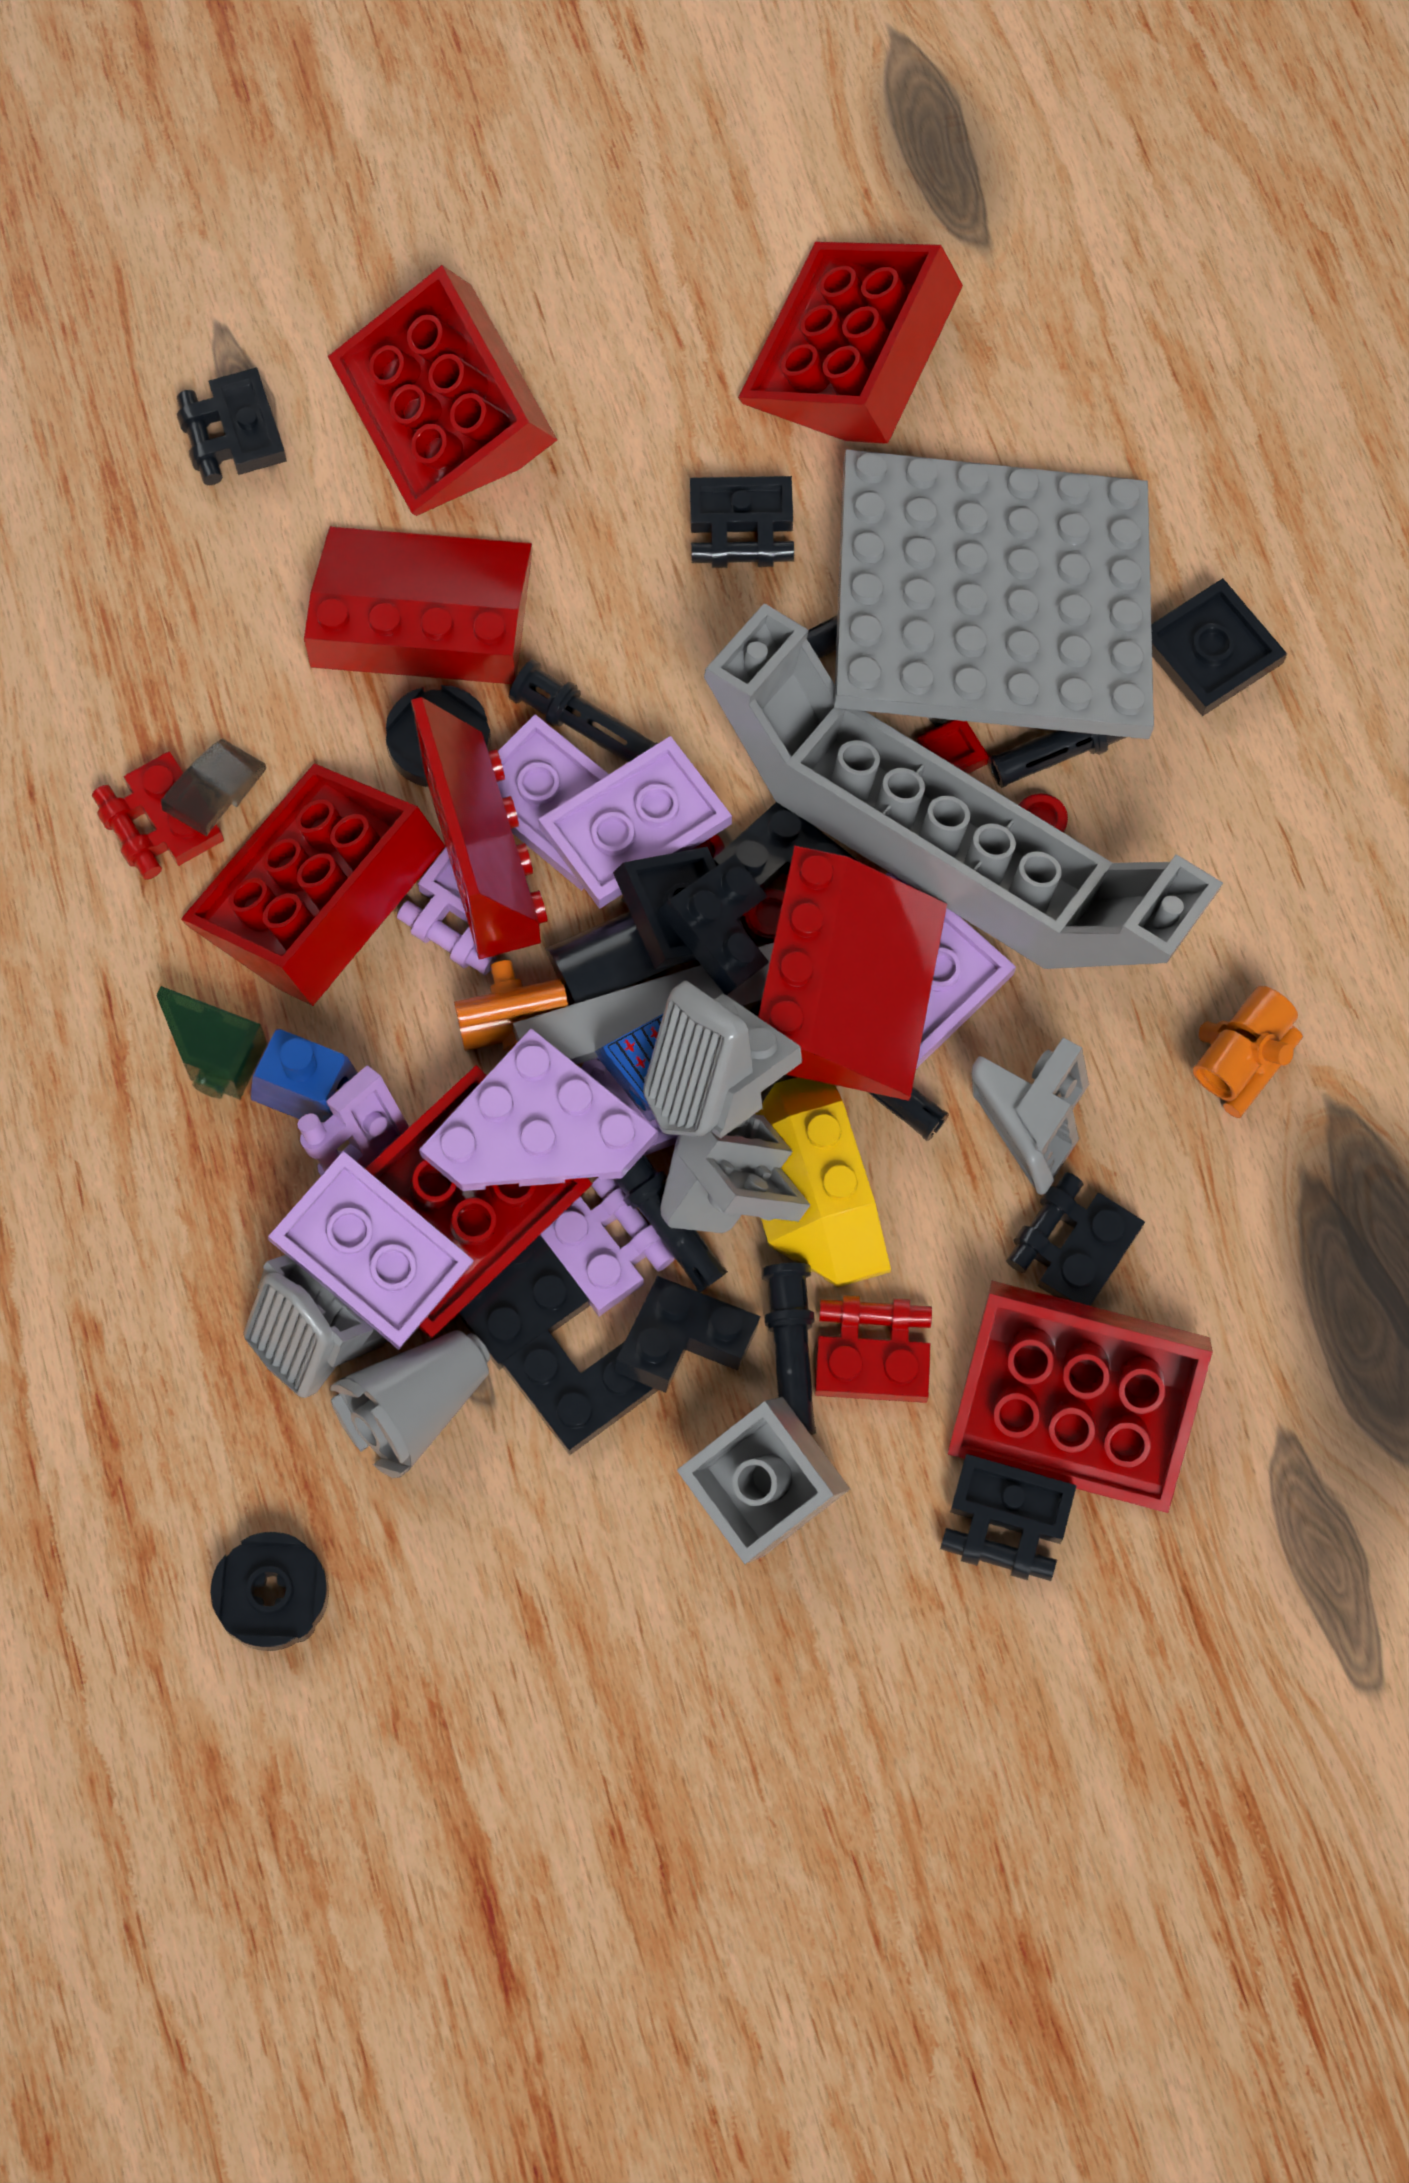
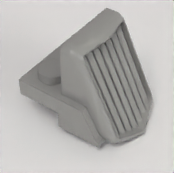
M683 981L671 990L667 999L647 1075L644 1077V1097L663 1133L701 1137L711 1131L721 1139L762 1109L761 1092L802 1063L801 1047L724 993L714 1000L688 981Z
M1064 1037L1054 1052L1048 1049L1039 1058L1032 1073V1078L1035 1079L1033 1084L981 1056L973 1064L971 1072L973 1097L979 1102L1036 1192L1040 1195L1046 1194L1054 1182L1056 1174L1079 1140L1073 1109L1089 1086L1082 1047Z
M754 1114L721 1139L711 1131L701 1137L677 1136L660 1210L662 1218L671 1228L725 1233L732 1229L741 1215L760 1217L769 1221L781 1219L799 1222L810 1207V1203L781 1169L793 1151L763 1115Z
M287 1255L269 1260L263 1266L264 1271L257 1287L259 1290L243 1335L267 1369L297 1396L307 1398L314 1395L336 1366L381 1348L387 1342L382 1335Z

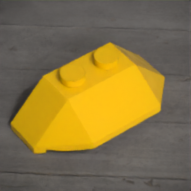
M799 1077L775 1083L763 1101L762 1109L755 1114L763 1115L793 1151L781 1169L810 1203V1207L799 1222L781 1219L769 1221L760 1218L768 1245L796 1263L810 1265L811 1271L824 1277L826 1281L836 1287H842L890 1273L891 1266L876 1203L843 1100L836 1086Z

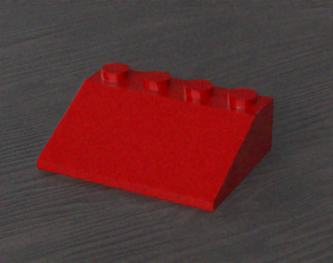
M815 242L738 397L741 403L844 441L888 444L963 287L942 245Z
M443 265L438 267L328 356L410 512L416 516L520 470L558 440L472 285Z
M329 526L310 592L304 633V642L310 667L513 684L518 674L533 550L532 543Z
M423 697L412 699L424 774L478 959L481 960L540 944L539 924L548 922L540 891L530 893L525 876L533 874L527 846L525 843L516 845L511 831L512 828L519 827V822L512 797L502 798L497 782L505 780L498 750L488 751L482 732Z
M314 763L184 914L181 920L186 926L277 989L314 1006L446 846L418 806Z
M794 846L758 1018L801 1047L802 1063L785 1075L907 1101L910 1100L947 903L850 857Z
M477 1065L365 1168L474 1260L469 1269L419 1326L431 1339L593 1185L588 1178L565 1179V1183L520 1187L519 1183L490 1185L486 1186V1189L462 1191L421 1157L419 1149L487 1076Z
M991 1280L947 1454L963 1459L966 1454L1074 1484L1077 1485L1076 1489L1169 1513L1213 1353L1211 1339L1204 1335Z

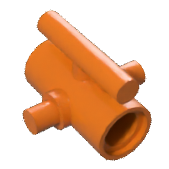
M503 960L491 964L494 984L490 986L491 994L454 1001L464 1050L468 1051L502 1043L503 1050L510 1051L517 1044L513 1032V1023L567 1007V996L561 979L523 987L522 981L515 979L511 960Z
M1258 986L1230 1021L1223 1020L1217 1024L1206 1021L1199 1028V1039L1211 1045L1193 1067V1074L1205 1089L1215 1096L1226 1100L1223 1107L1231 1116L1241 1118L1281 1065L1285 1066L1291 1062L1294 1049L1303 1038L1302 1033L1292 1026L1298 1019V1012L1294 1005L1276 990L1267 986Z

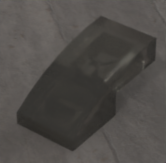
M222 738L195 760L161 799L162 810L207 836L231 804L238 807L266 770V764Z

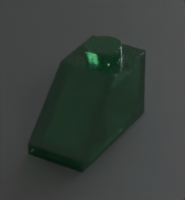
M161 986L156 996L189 1078L193 1081L192 1086L213 1098L221 1099L226 1094L240 1100L267 1045L261 1024Z

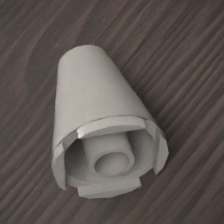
M458 1330L452 1331L341 1378L331 1385L330 1388L331 1391L339 1393L331 1399L332 1407L340 1424L360 1452L370 1446L381 1457L373 1465L391 1478H400L412 1468L489 1375L487 1362L490 1361L489 1352L476 1335L472 1333L465 1335Z

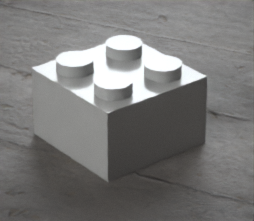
M783 1397L766 1400L677 1469V1472L744 1564L764 1557L850 1490V1487Z

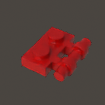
M170 751L123 776L132 794L124 798H117L110 785H102L92 793V798L99 807L97 816L107 830L114 831L123 845L121 847V854L129 866H136L145 880L156 877L162 871V867L155 857L167 850L176 864L180 866L224 841L221 830ZM143 814L147 816L155 829L147 835L140 834L132 821Z
M843 1295L842 1301L820 1299L819 1322L841 1323L840 1337H818L815 1396L927 1403L929 1398L931 1343L908 1342L909 1327L931 1328L932 1306L910 1305V1299L893 1298L892 1304L860 1302V1296ZM858 1325L891 1326L890 1340L859 1339Z

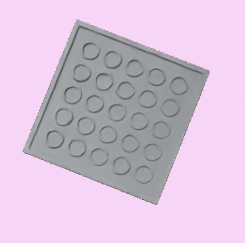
M846 449L842 482L834 708L1150 739L1154 728L1148 481Z

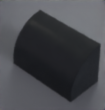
M630 911L545 948L557 978L561 979L562 984H564L569 1006L618 991L673 967L654 968Z

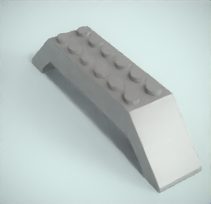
M765 603L705 669L704 678L777 803L915 889L947 903V909L1044 969L1167 963L1223 884V882L1177 854L1170 862L1112 863L866 711L834 708L835 684L807 640L809 630Z

